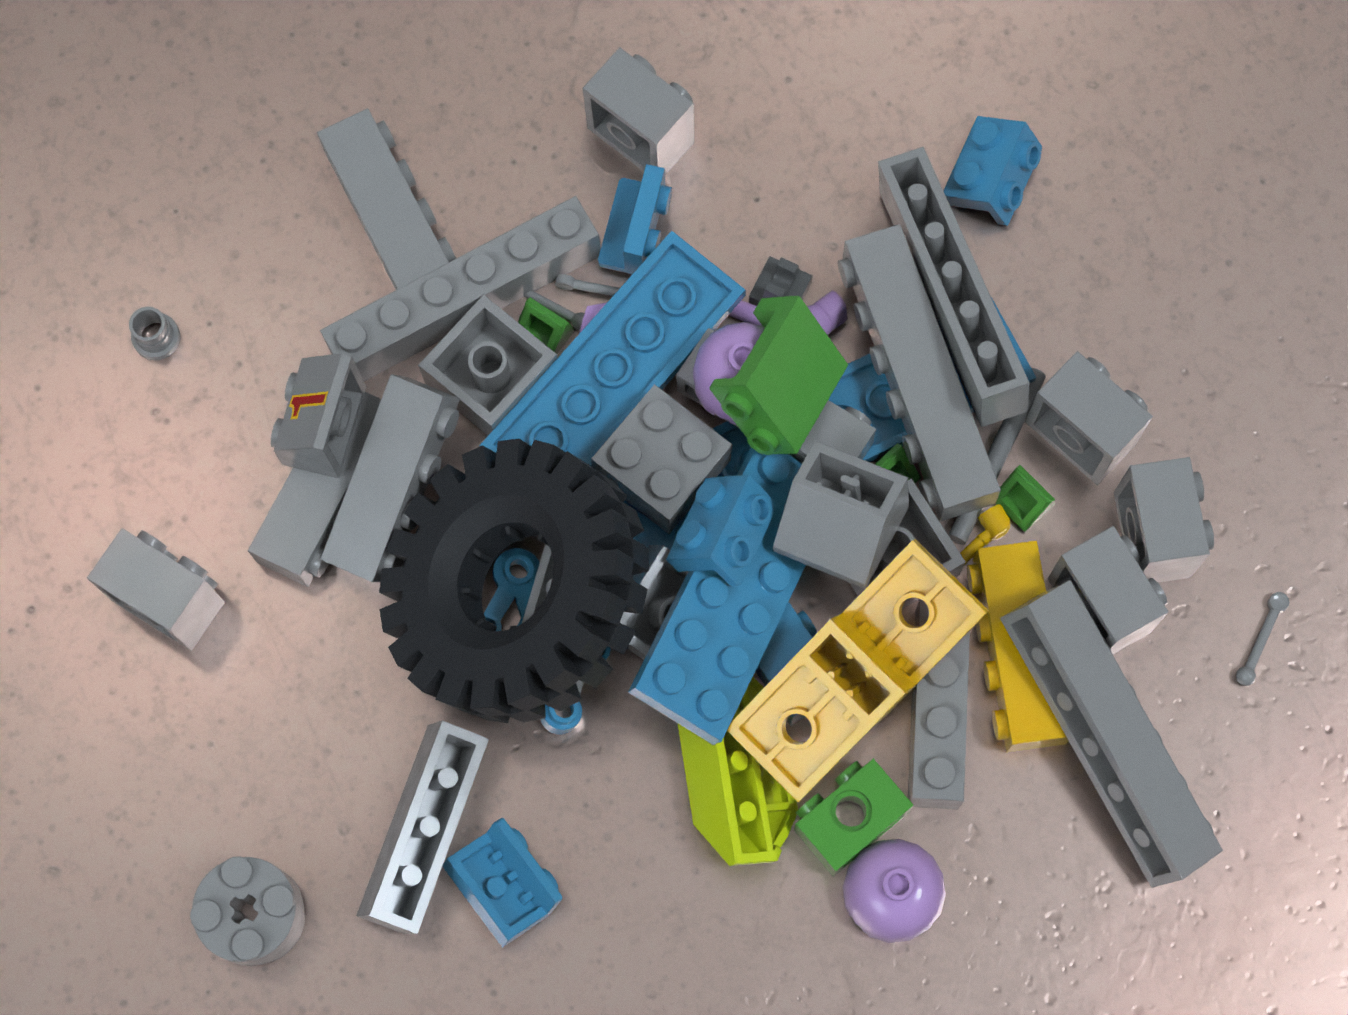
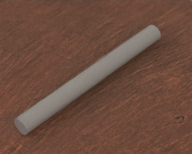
M1032 368L1037 378L1029 385L1028 412L1004 419L987 453L996 479L1024 424L1036 394L1046 378V375L1036 368ZM983 508L957 516L948 534L950 539L965 545Z

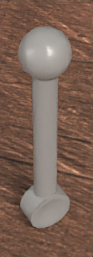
M566 274L557 275L555 283L556 287L563 290L578 289L613 296L620 289L618 287L576 280L574 277Z
M534 291L524 295L527 299L531 297L552 312L571 321L573 328L580 331L585 313H574Z
M1276 592L1268 599L1269 613L1245 667L1239 668L1236 673V679L1241 685L1249 686L1254 683L1256 679L1254 669L1279 613L1284 612L1289 606V598L1282 592Z

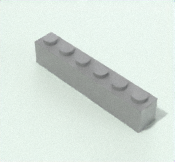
M924 147L878 161L880 195L893 225L901 224L948 352L980 426L983 427L1028 412L1030 383Z
M574 196L321 329V334L331 354L343 353L352 355L363 381H366L440 342L483 294L502 309L523 298L526 293L536 291L555 281L557 275L568 274L597 259L601 250L599 234L578 198Z
M901 224L845 241L843 259L838 260L839 273L846 288L853 286L858 303L854 304L855 316L861 331L869 330L874 346L870 347L871 360L878 375L885 374L891 390L886 392L887 403L892 417L895 420L901 418L907 435L902 436L906 456L910 464L918 463L924 479L919 481L921 494L930 508H935L939 522L994 505L1001 489Z
M1071 580L1039 594L1002 616L1000 620L1151 888L1183 880L1221 853L1223 849L1213 833L1211 824L1202 814L1188 789L1186 780L1176 768L1162 743L1160 734L1150 722L1137 699L1134 688L1125 678L1112 655L1109 644L1099 632L1086 608L1083 598L1077 593Z

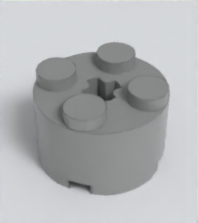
M232 857L213 868L199 884L190 912L192 925L207 949L223 959L247 966L262 965L285 956L299 940L305 925L304 903L296 882L287 873L273 864L253 857ZM246 903L253 905L254 910L258 912L256 919L253 921L244 919V914L241 912Z

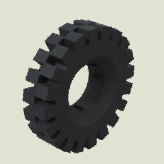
M521 439L501 440L497 443V453L482 445L462 454L465 473L447 464L429 480L439 496L436 502L420 493L415 495L404 511V514L419 525L416 533L412 534L395 528L386 551L404 560L403 567L383 568L381 571L379 593L397 602L381 608L379 611L383 632L397 638L388 647L397 666L411 672L407 679L423 693L435 697V700L488 721L509 723V718L511 717L525 723L546 718L545 705L558 711H563L580 701L582 698L576 684L578 680L596 688L613 670L601 655L607 646L622 654L625 653L636 631L621 624L620 620L623 612L643 613L648 589L633 581L632 575L649 571L648 547L633 539L644 531L636 510L624 503L627 498L626 494L614 481L604 476L602 472L553 444L534 440L531 446ZM538 536V540L550 547L553 557V577L548 594L539 609L519 626H510L509 630L496 631L497 626L486 620L482 608V590L486 575L494 560L505 548L516 541H523L526 537Z

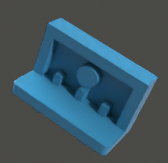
M977 116L943 190L950 206L989 211L997 224L1009 225L1014 211L1021 205L1023 191L1032 171L1036 169L1041 159L1042 145L1026 122Z
M646 164L642 182L627 178L619 180L598 257L600 267L633 274L659 245L661 231L656 230L659 215H667L672 196V187L666 186L665 168Z
M749 474L705 478L696 493V499L683 526H681L676 534V540L666 560L678 572L715 570L730 586H739L746 576L776 511L777 504Z
M504 818L495 821L484 835L448 857L442 866L502 948L548 917L563 899L553 875L548 870L539 866L528 851V845L523 835L517 829L511 828Z

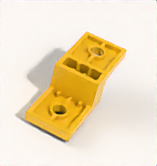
M914 539L841 614L831 618L732 720L727 731L799 802L939 663L989 610ZM918 598L923 600L928 606L929 616L924 625L913 626L904 620L902 606L907 599ZM800 714L810 721L812 732L807 741H795L788 735L786 720L790 715Z

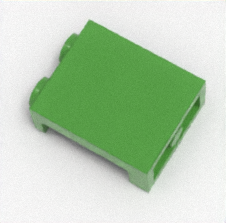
M800 296L761 298L753 314L765 329L737 375L733 378L714 379L709 389L720 402L722 410L733 419L746 436L748 444L758 453L764 455L797 454L848 367V363Z

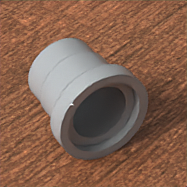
M142 307L132 314L129 320L131 341L136 351L142 357L149 360H162L176 351L180 343V331L171 317L161 313L154 307ZM161 323V327L155 335L142 337V332L148 325Z

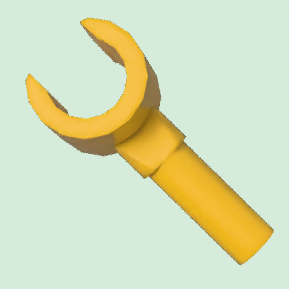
M1000 504L989 508L978 516L985 531L978 534L960 552L965 560V564L975 556L978 548L987 546L991 541L998 540L1009 532L1010 518Z

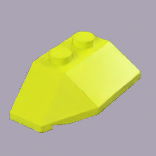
M752 677L733 719L764 688L754 677ZM678 724L693 825L729 866L778 861L782 852L780 848L788 837L797 816V801L728 731H726L722 742L712 745Z

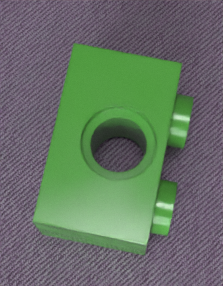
M874 758L863 767L858 761L851 764L834 780L840 786L825 799L819 793L816 794L796 812L801 820L795 824L794 831L833 877L852 862L861 850L872 845L905 817L914 806ZM844 802L856 803L863 811V822L853 827L842 824L836 816L837 806Z

